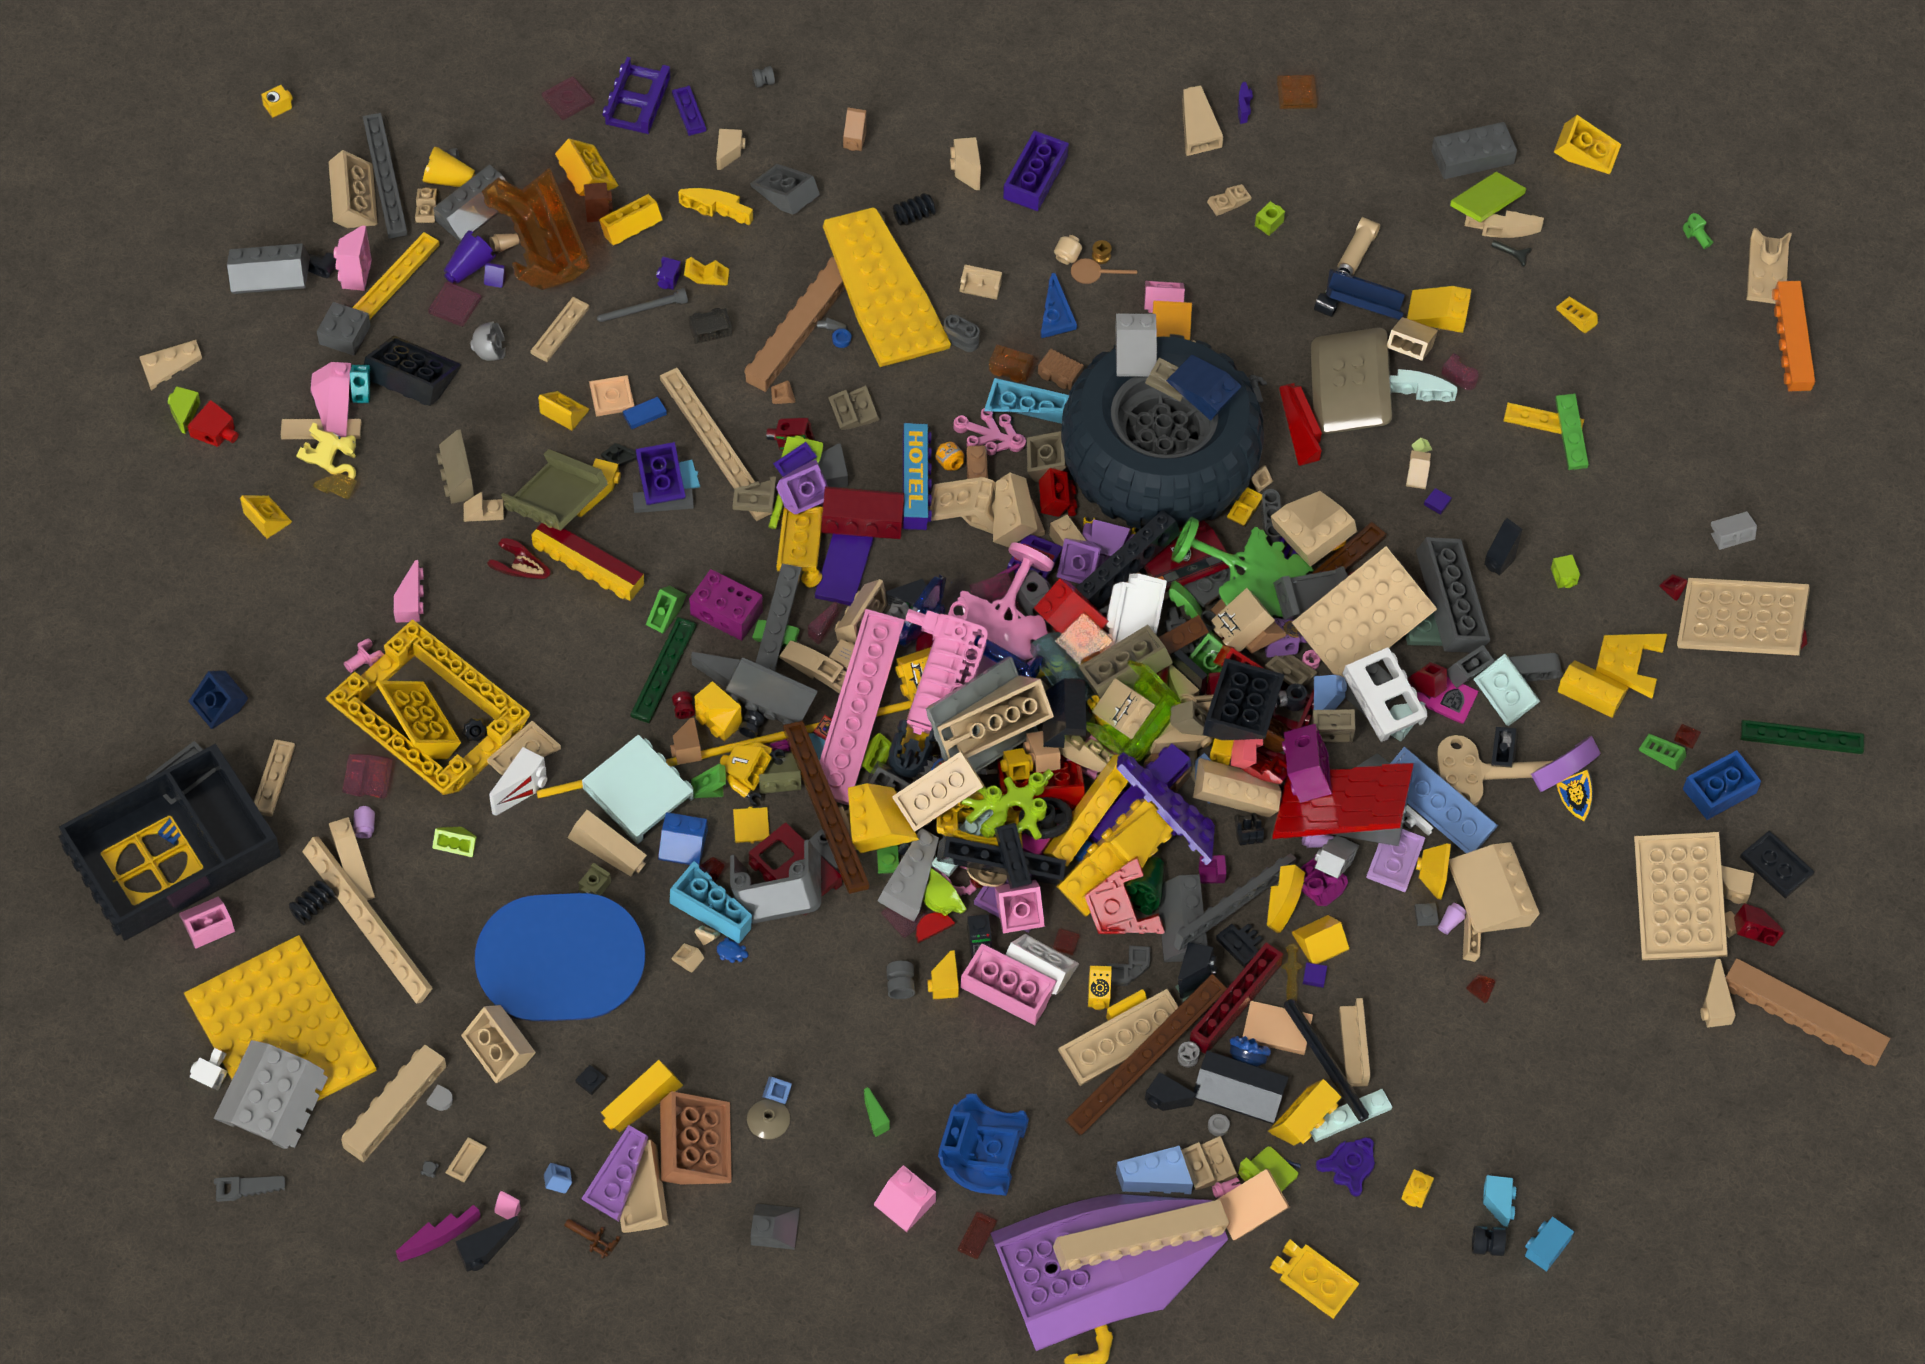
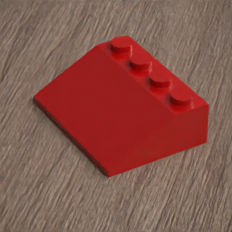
M1060 754V769L1052 770L1054 775L1048 780L1044 792L1041 795H1034L1033 799L1041 797L1058 798L1066 802L1071 809H1075L1084 797L1081 765L1073 761H1066L1065 759L1067 758ZM1003 758L997 759L999 786L1002 794L1005 795L1008 792L1004 783L1007 775L1006 772L1001 770L1000 761ZM1034 766L1033 771L1030 772V775L1036 773ZM1029 778L1013 782L1016 787L1022 788L1028 784ZM1019 806L1012 807L1016 812L1022 809Z

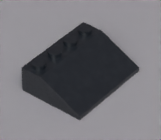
M394 335L368 354L364 361V365H370V382L382 385L388 390L396 391L404 397L412 398L428 406H431L441 397L461 367L460 363Z
M1225 658L1202 735L1219 740L1265 739L1285 674Z

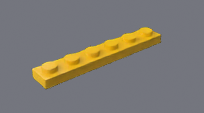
M423 232L353 308L369 313V319H371L440 246L439 240Z

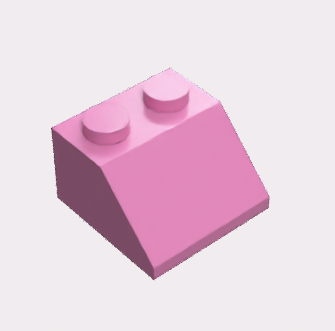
M1145 281L1144 309H1147L1149 313H1153V300L1184 302V283Z
M1031 880L1032 884L1014 889H1010L1009 884L995 887L997 909L1003 933L1045 927L1041 891L1036 880Z
M903 1165L888 1180L874 1206L907 1232L936 1202V1192Z

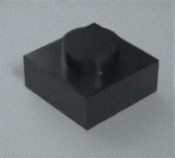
M589 1065L575 1081L585 1091L593 1095L606 1081V1077Z

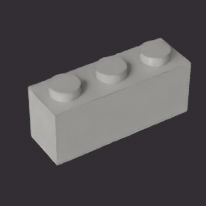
M1336 835L1332 840L1329 839L1322 849L1318 850L1315 861H1317L1315 868L1335 878H1339L1352 864L1359 845Z

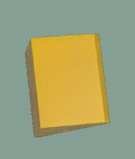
M558 391L540 394L538 398L540 413L571 431L589 411V408Z
M242 495L240 498L243 513L266 539L292 522L269 496Z
M1329 915L1292 932L1307 959L1313 964H1320L1349 950L1341 922Z

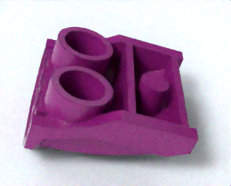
M1314 857L1300 868L1305 872L1301 891L1312 899L1317 906H1327L1342 895L1348 884L1347 876L1342 873L1339 878H1335L1316 869L1317 861H1315Z

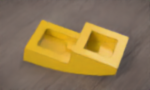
M1247 487L1239 500H1236L1227 518L1245 527L1260 505L1262 494Z

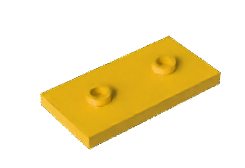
M784 507L776 566L777 571H780L782 563L802 567V571H817L823 507H812L798 514H793Z

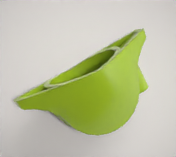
M931 868L928 884L923 896L927 907L935 912L942 913L944 916L952 911L964 913L967 909L955 888L946 878Z

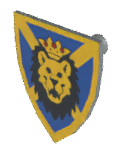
M1589 770L1572 775L1556 784L1561 800L1566 808L1582 821H1586L1593 801V786Z

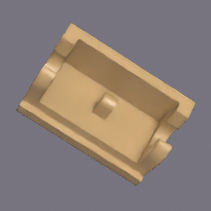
M965 265L960 281V292L997 300L1002 284V272Z

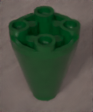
M1150 857L1143 867L1144 876L1124 883L1134 910L1141 911L1145 915L1152 914L1161 903L1164 863L1157 857Z

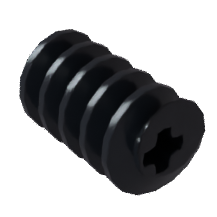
M922 193L920 197L909 198L907 202L901 201L900 205H893V213L899 225H901L902 221L905 225H908L909 218L914 223L915 216L922 220V214L925 217H929L928 211H931L933 215L936 214L934 202L931 196L926 193Z
M316 880L314 886L310 885L308 887V892L303 891L301 893L302 897L297 896L295 902L289 903V909L295 919L302 925H305L303 918L310 921L312 919L309 914L310 912L317 915L316 907L323 910L322 902L329 905L331 902L328 897L330 896L333 899L337 897L326 883Z

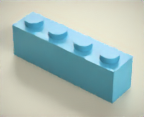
M994 378L984 411L1014 412L1062 424L1063 409L1069 395Z

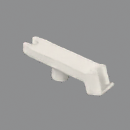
M1407 805L1405 816L1408 819L1404 821L1405 825L1408 828L1416 825L1429 836L1432 833L1433 827Z

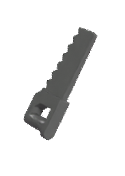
M285 1177L215 1178L216 1201H236L242 1196H254L255 1193L260 1195L261 1192L266 1194L268 1191L272 1193L274 1190L277 1192L280 1189L285 1190ZM225 1184H231V1191L228 1194H225Z

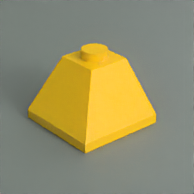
M1443 844L1423 850L1422 857L1417 859L1416 870H1420L1419 878L1437 899H1442L1447 881L1451 844Z

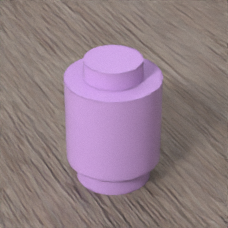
M361 806L354 811L353 831L358 838L372 837L375 812L368 806Z

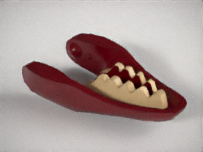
M509 538L500 539L498 545L515 555L511 567L508 568L503 563L493 559H489L487 562L490 568L515 577L546 579L551 572L525 546Z

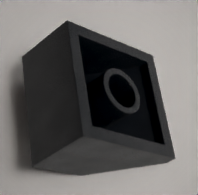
M1188 942L1178 976L1180 999L1190 996L1211 974L1216 977L1218 966H1215L1217 956H1214L1213 947Z

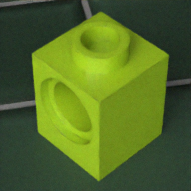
M1270 201L1256 214L1255 226L1270 236L1284 222L1285 211Z
M1573 555L1553 558L1551 571L1558 588H1571L1577 585L1580 573Z

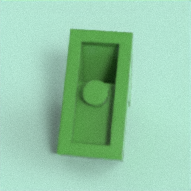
M718 764L691 779V785L694 789L693 798L723 797V786L726 784L724 765Z

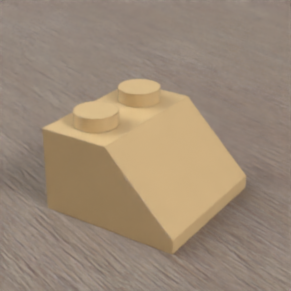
M976 137L954 139L953 147H950V169L954 170L956 178L973 189L980 190L981 165Z

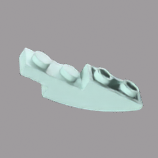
M1398 369L1397 376L1390 375L1391 393H1416V400L1455 401L1457 387L1439 377L1418 371Z

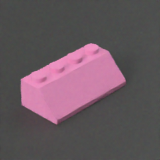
M984 944L980 945L961 976L962 989L1033 1025H1036L1044 1012L1056 984V980Z

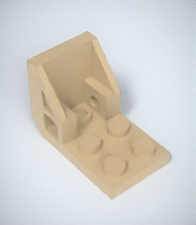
M979 477L934 484L931 492V506H928V510L932 511L931 521L962 517L970 526L993 534L996 483L991 479Z

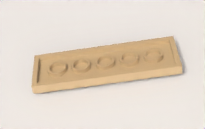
M1168 989L1059 1047L1058 1051L1078 1084L1082 1086L1123 1063L1178 1008V1005Z

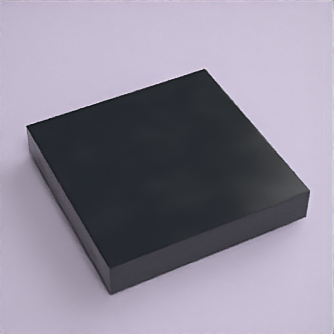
M1177 650L1174 653L1173 666L1199 689V696L1205 695L1207 674L1185 653Z

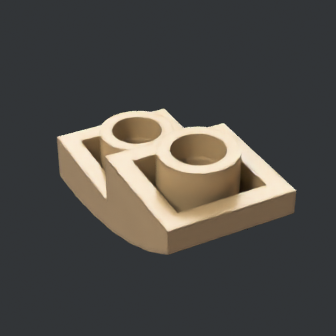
M1241 184L1227 188L1224 194L1209 197L1207 203L1216 216L1244 205L1252 197Z
M417 189L416 223H435L433 208L436 206L437 189Z

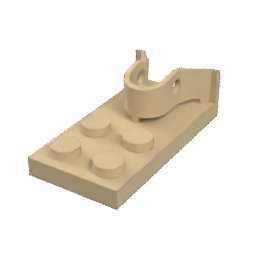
M1753 228L1749 247L1746 300L1776 304L1775 300L1772 299V290L1775 289L1778 281H1787L1788 250L1792 233L1789 232L1780 239L1763 236L1757 228Z
M961 751L892 796V798L915 832L983 788L984 784Z

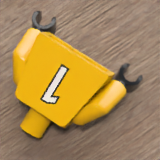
M752 742L744 746H735L730 755H723L721 757L720 764L725 766L726 780L731 788L744 798L748 797L753 807H758L752 800L759 798L762 801L761 795L759 793H751L750 790H755L759 782V774L764 773L772 757L775 764L781 765L783 760L777 758V756L785 757V753L782 749L773 751L769 746L759 742Z

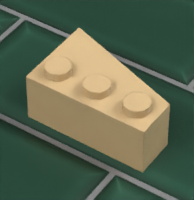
M1008 473L997 480L995 489L993 542L1006 547H1010L1011 543H1017L1038 530L1027 480L1013 473Z

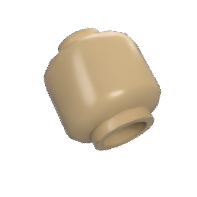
M1069 235V237L1063 236L1054 250L1056 259L1066 265L1074 263L1082 250V246L1077 237Z

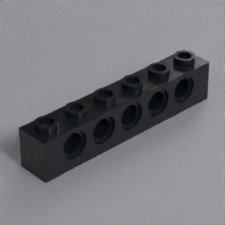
M1162 510L1081 582L1076 589L1096 609L1111 597L1115 584L1127 582L1129 574L1139 572L1181 534L1176 520Z

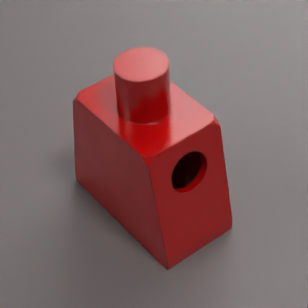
M212 400L204 406L188 425L190 437L219 447L225 439L234 443L239 436L234 431L233 418Z

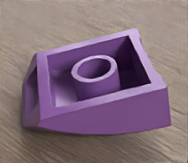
M815 459L781 478L776 488L785 508L793 514H798L823 503L825 486L828 487Z

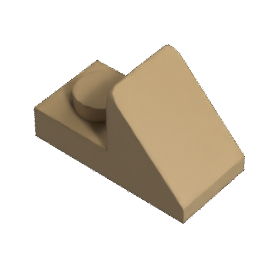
M1411 451L1406 486L1426 489L1431 453Z
M482 492L464 503V522L504 520L503 499L483 500Z

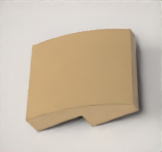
M1221 1136L1201 1145L1198 1142L1181 1150L1196 1190L1238 1176Z

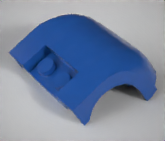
M966 1094V1098L962 1099L957 1105L954 1104L939 1148L938 1157L944 1171L954 1182L966 1189L979 1193L1006 1196L1012 1179L1010 1169L1020 1138H1024L1029 1121L1026 1113L1021 1110L1015 1113L996 1111L986 1106L977 1094Z

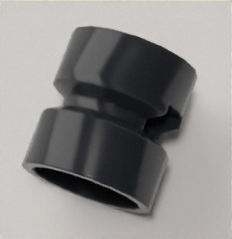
M1474 1225L1472 1254L1485 1255L1486 1252H1489L1493 1256H1504L1506 1229L1493 1227L1491 1230H1488L1486 1226Z

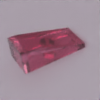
M834 602L808 625V637L818 645L838 614L837 602Z

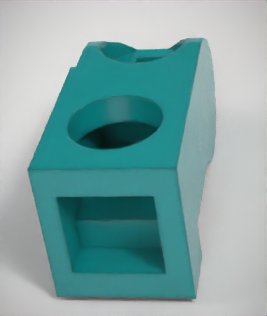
M352 365L350 381L353 403L370 402V365Z

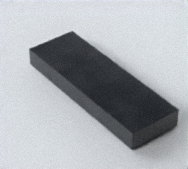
M1016 823L994 828L1010 889L1032 884Z

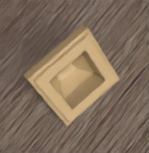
M1266 465L1260 467L1251 478L1257 492L1262 491L1273 482Z
M703 925L695 930V934L703 945L721 935L720 932Z

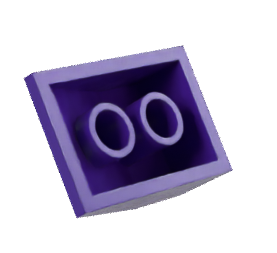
M675 442L636 449V458L646 505L686 498Z

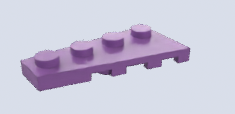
M628 1125L583 1195L582 1200L619 1222L648 1136Z

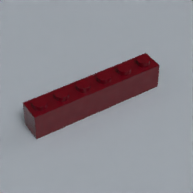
M1266 942L1191 1031L1189 1042L1195 1043L1204 1054H1206V1051H1210L1249 1005L1250 1001L1254 999L1279 969L1283 953Z

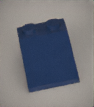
M1191 355L1166 380L1210 421L1235 397L1242 387L1227 372L1194 355Z

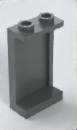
M1344 566L1331 571L1290 578L1289 576H1284L1273 582L1284 621L1299 617L1346 579L1348 574Z

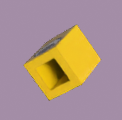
M282 85L261 94L263 106L272 118L292 109V95L288 90L285 91Z

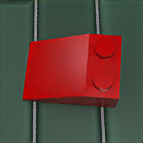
M1059 578L1034 607L1049 624L1081 651L1090 644L1109 622L1069 581Z

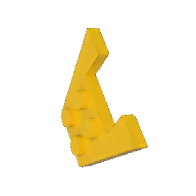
M1667 634L1604 635L1596 671L1652 699L1657 679L1638 675V667L1643 649L1663 653Z

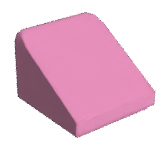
M500 1191L495 1206V1213L507 1220L517 1216L521 1210L519 1200Z

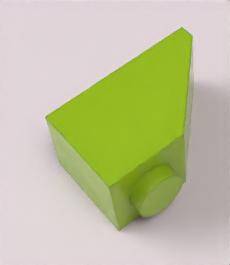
M176 386L174 392L170 393L168 397V404L181 432L186 434L188 425L193 420L201 402L198 392Z

